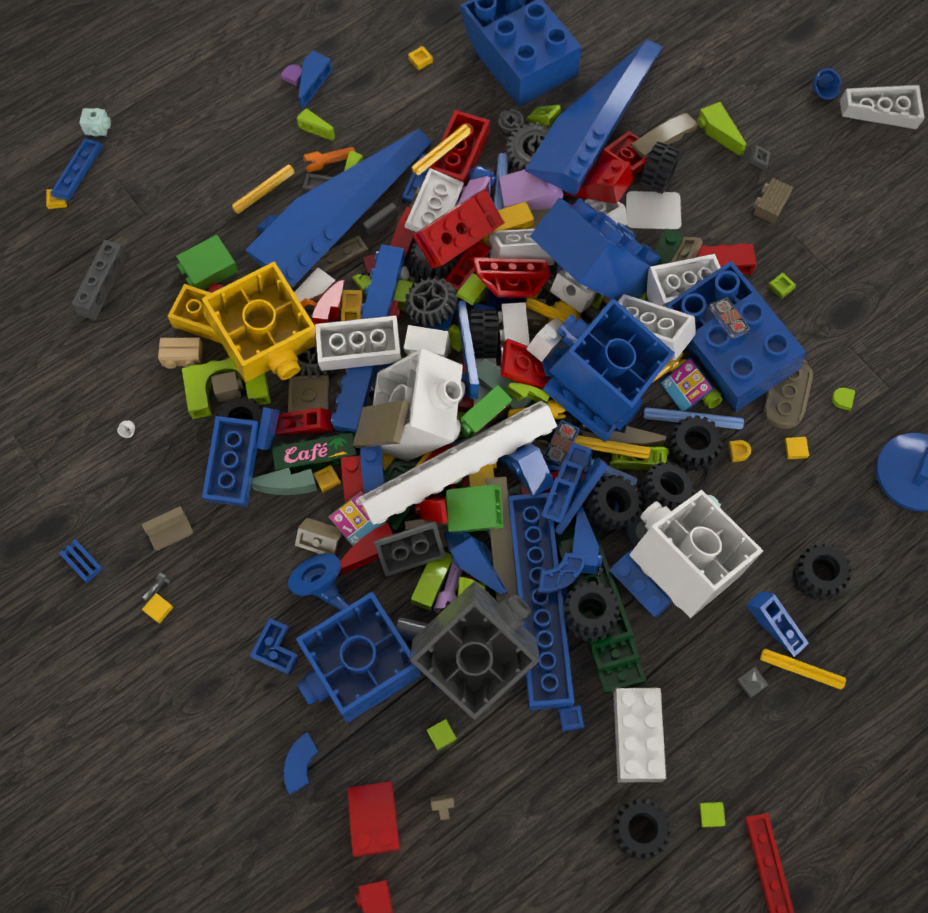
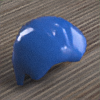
M827 68L820 70L816 74L813 81V91L818 97L831 100L838 96L841 79L837 72Z

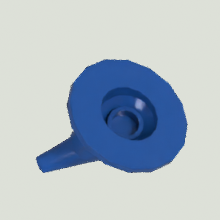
M325 553L313 556L301 563L292 572L288 580V588L293 594L299 596L313 594L340 611L349 606L341 597L335 585V578L341 569L340 560L335 555Z

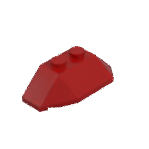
M473 258L477 277L496 297L534 298L551 276L547 260Z

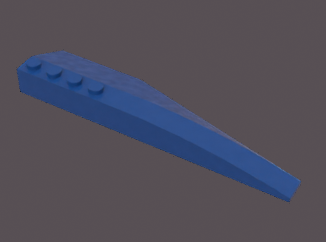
M647 39L555 120L525 171L576 196L663 47Z
M417 129L296 198L245 251L261 267L275 261L292 288L430 145L431 141L420 129Z

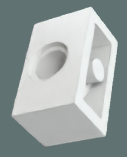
M564 269L557 273L550 292L580 313L591 306L597 293L578 283Z

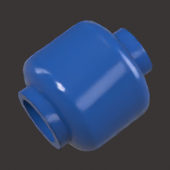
M477 165L475 168H471L468 183L470 180L488 176L491 177L490 188H494L497 177L494 176L493 169Z

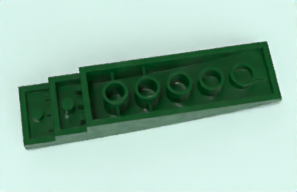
M589 522L599 545L598 554H602L601 567H597L596 574L581 573L569 585V588L573 591L576 585L581 587L582 582H587V585H589L591 581H596L595 585L605 584L604 588L610 587L612 594H616L618 597L617 602H619L620 607L616 628H613V632L610 635L606 634V638L603 640L600 637L595 642H592V638L587 640L604 695L615 692L616 688H631L645 684L646 678L639 661L640 656L633 639L631 626L594 525ZM575 526L565 529L561 535L555 532L556 546L561 562L565 553L573 552ZM586 604L579 609V612L588 619H597L604 614L603 610L595 604Z

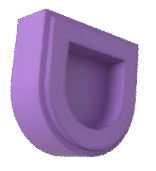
M289 65L282 72L281 79L297 86L301 80L302 70L297 65Z

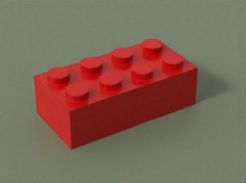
M455 110L441 142L463 124L470 127L471 133L429 168L463 182V187H466L471 168H475L489 136L490 120Z

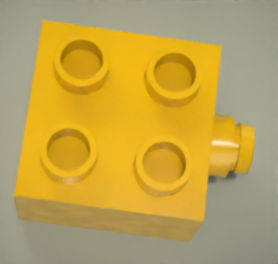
M275 261L201 298L208 322L245 383L269 370L277 374L281 380L293 377L300 371L297 355L316 346V327Z

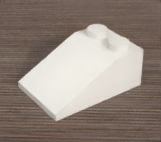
M408 325L404 344L405 354L409 356L422 348L447 358L452 348L448 331Z

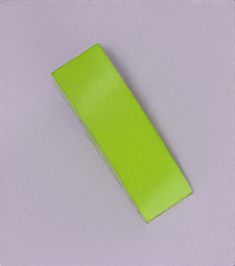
M445 552L446 557L427 563L411 598L412 604L432 611L438 593L441 592L451 568L452 554Z

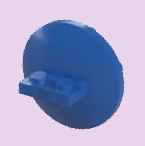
M907 433L893 438L883 447L876 462V476L884 493L899 506L913 511H928V435L921 433Z

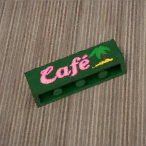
M341 432L336 436H320L315 440L303 439L297 441V443H282L277 445V447H272L275 471L289 468L291 474H295L309 469L311 471L324 469L330 465L332 467L340 466L341 457L357 456L356 448L353 446V433Z

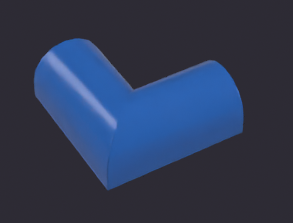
M269 618L249 657L280 672L291 675L297 665L299 656L280 647L289 630V626Z

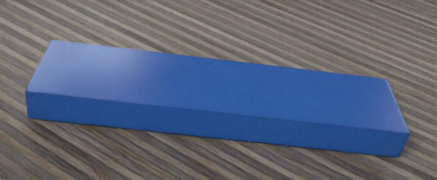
M84 138L50 192L52 197L70 201L101 151L102 144L100 142Z
M554 375L550 377L542 390L606 442L615 430L616 425L614 423L609 425Z
M596 458L579 483L562 524L553 522L554 531L561 535L608 467L601 458Z

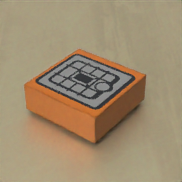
M305 298L300 303L308 316L313 314L318 302Z

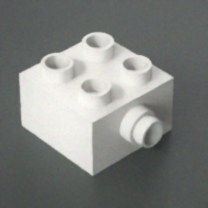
M421 348L377 373L373 405L397 401L409 402L400 443L382 445L383 453L408 462L456 440L461 428L460 421L456 419L458 403L462 400L465 393V384L461 382L463 365Z
M700 490L673 511L667 506L662 507L657 501L651 504L640 516L644 523H647L645 527L648 531L630 553V556L641 567L642 571L665 591L672 602L691 618L735 582L763 550Z

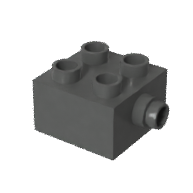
M474 581L413 638L410 661L475 720L539 662L537 639L522 626L526 623L525 618L528 617L531 610L525 601L516 594L498 603Z

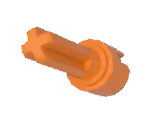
M349 147L324 154L318 151L304 154V161L312 162V164L306 166V170L310 173L322 170L324 165L347 160L349 152H355L354 147Z

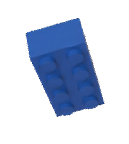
M216 416L202 498L206 502L248 507L257 453L256 444L260 428L257 421Z

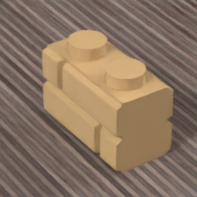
M160 338L158 358L162 366L173 369L176 366L187 368L190 365H202L203 343L200 338Z

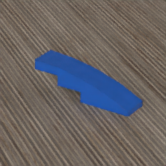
M572 442L558 477L555 478L541 517L562 524L592 453L591 448Z

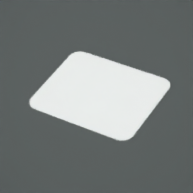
M630 191L626 194L628 227L648 229H678L681 227V206L678 193L664 192L660 194L657 192Z

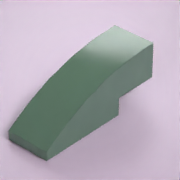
M485 358L476 366L479 385L488 390V393L497 385L504 390L508 384L515 383L511 379L500 376L501 370ZM507 394L512 399L508 407L510 410L526 408L532 403V400L527 396L522 401H518Z
M285 468L252 478L251 483L253 490L275 495H297L318 491L311 469L291 474L290 469Z

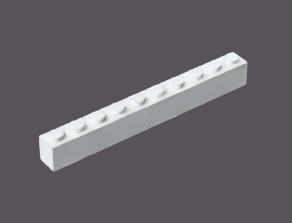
M539 401L360 496L359 500L372 524H381L389 516L404 512L407 509L406 507L421 503L430 494L441 492L444 489L443 487L449 484H456L462 480V477L478 472L484 465L493 464L498 461L499 457L514 453L516 448L531 444L540 435L544 436L551 433L552 429L557 427V424L548 404Z

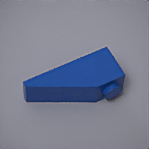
M313 50L309 56L304 58L302 65L299 101L303 109L332 72L331 59Z
M381 446L360 448L364 494L385 484L384 455Z
M581 506L577 511L572 553L587 555L581 573L596 574L597 567H601L602 554H598L599 545Z
M471 537L451 550L453 554L451 559L457 568L460 567L499 594H508L507 589L476 538Z
M760 591L746 604L756 620L792 657H795L809 644L775 594Z

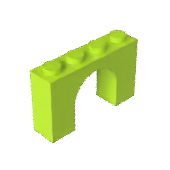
M230 357L227 360L209 361L207 364L190 365L187 368H182L188 412L192 419L212 415L209 392L213 385L212 376L235 371L236 376L241 377L243 380ZM266 372L245 383L249 400L253 398L261 405L271 403Z

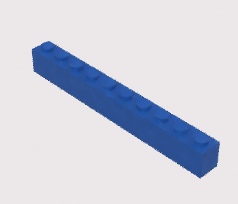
M381 244L380 251H376L374 259L376 265L370 272L371 284L366 287L365 297L367 299L366 303L361 305V319L388 317L390 315L405 260L403 248ZM377 365L347 368L346 375H343L341 379L342 392L341 394L338 393L336 398V405L338 407L331 416V424H333L335 431L356 434L362 407L367 405Z

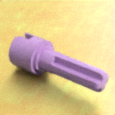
M453 561L444 591L438 593L434 611L437 614L457 598L456 591L459 577H461L463 570L460 567L457 568Z

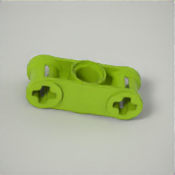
M649 447V459L642 461L636 460L635 457L619 455L618 459V454L612 453V460L609 466L617 470L648 471L654 464L664 462L665 464L667 462L669 449L665 447Z

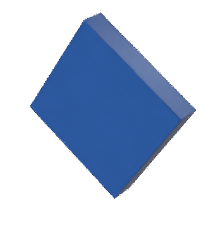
M263 407L256 448L272 450L280 410Z

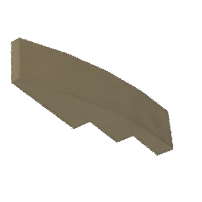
M684 113L651 130L632 143L631 147L642 158H646L658 141L667 145L679 141L684 134L696 130L699 124L687 113Z
M626 426L625 433L613 431L608 441L644 447H663L666 436ZM587 431L582 433V436L601 439L595 433Z

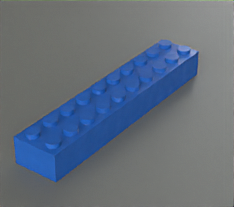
M550 492L539 493L536 496L532 494L508 496L517 595L525 601L531 610V613L525 618L526 623L522 626L537 639L539 662L526 673L529 711L572 707L574 705L562 592L560 590L553 593H538L541 571L551 570L558 566L554 523L552 520L541 517Z

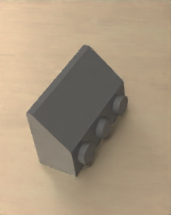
M436 522L374 541L386 577L446 557Z

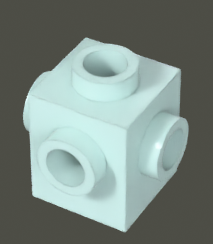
M83 108L80 126L85 135L106 136L107 130L111 126V120L104 109Z

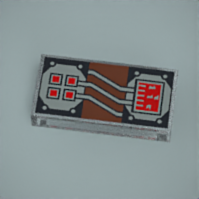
M728 297L710 305L709 309L731 339L749 332L750 327Z

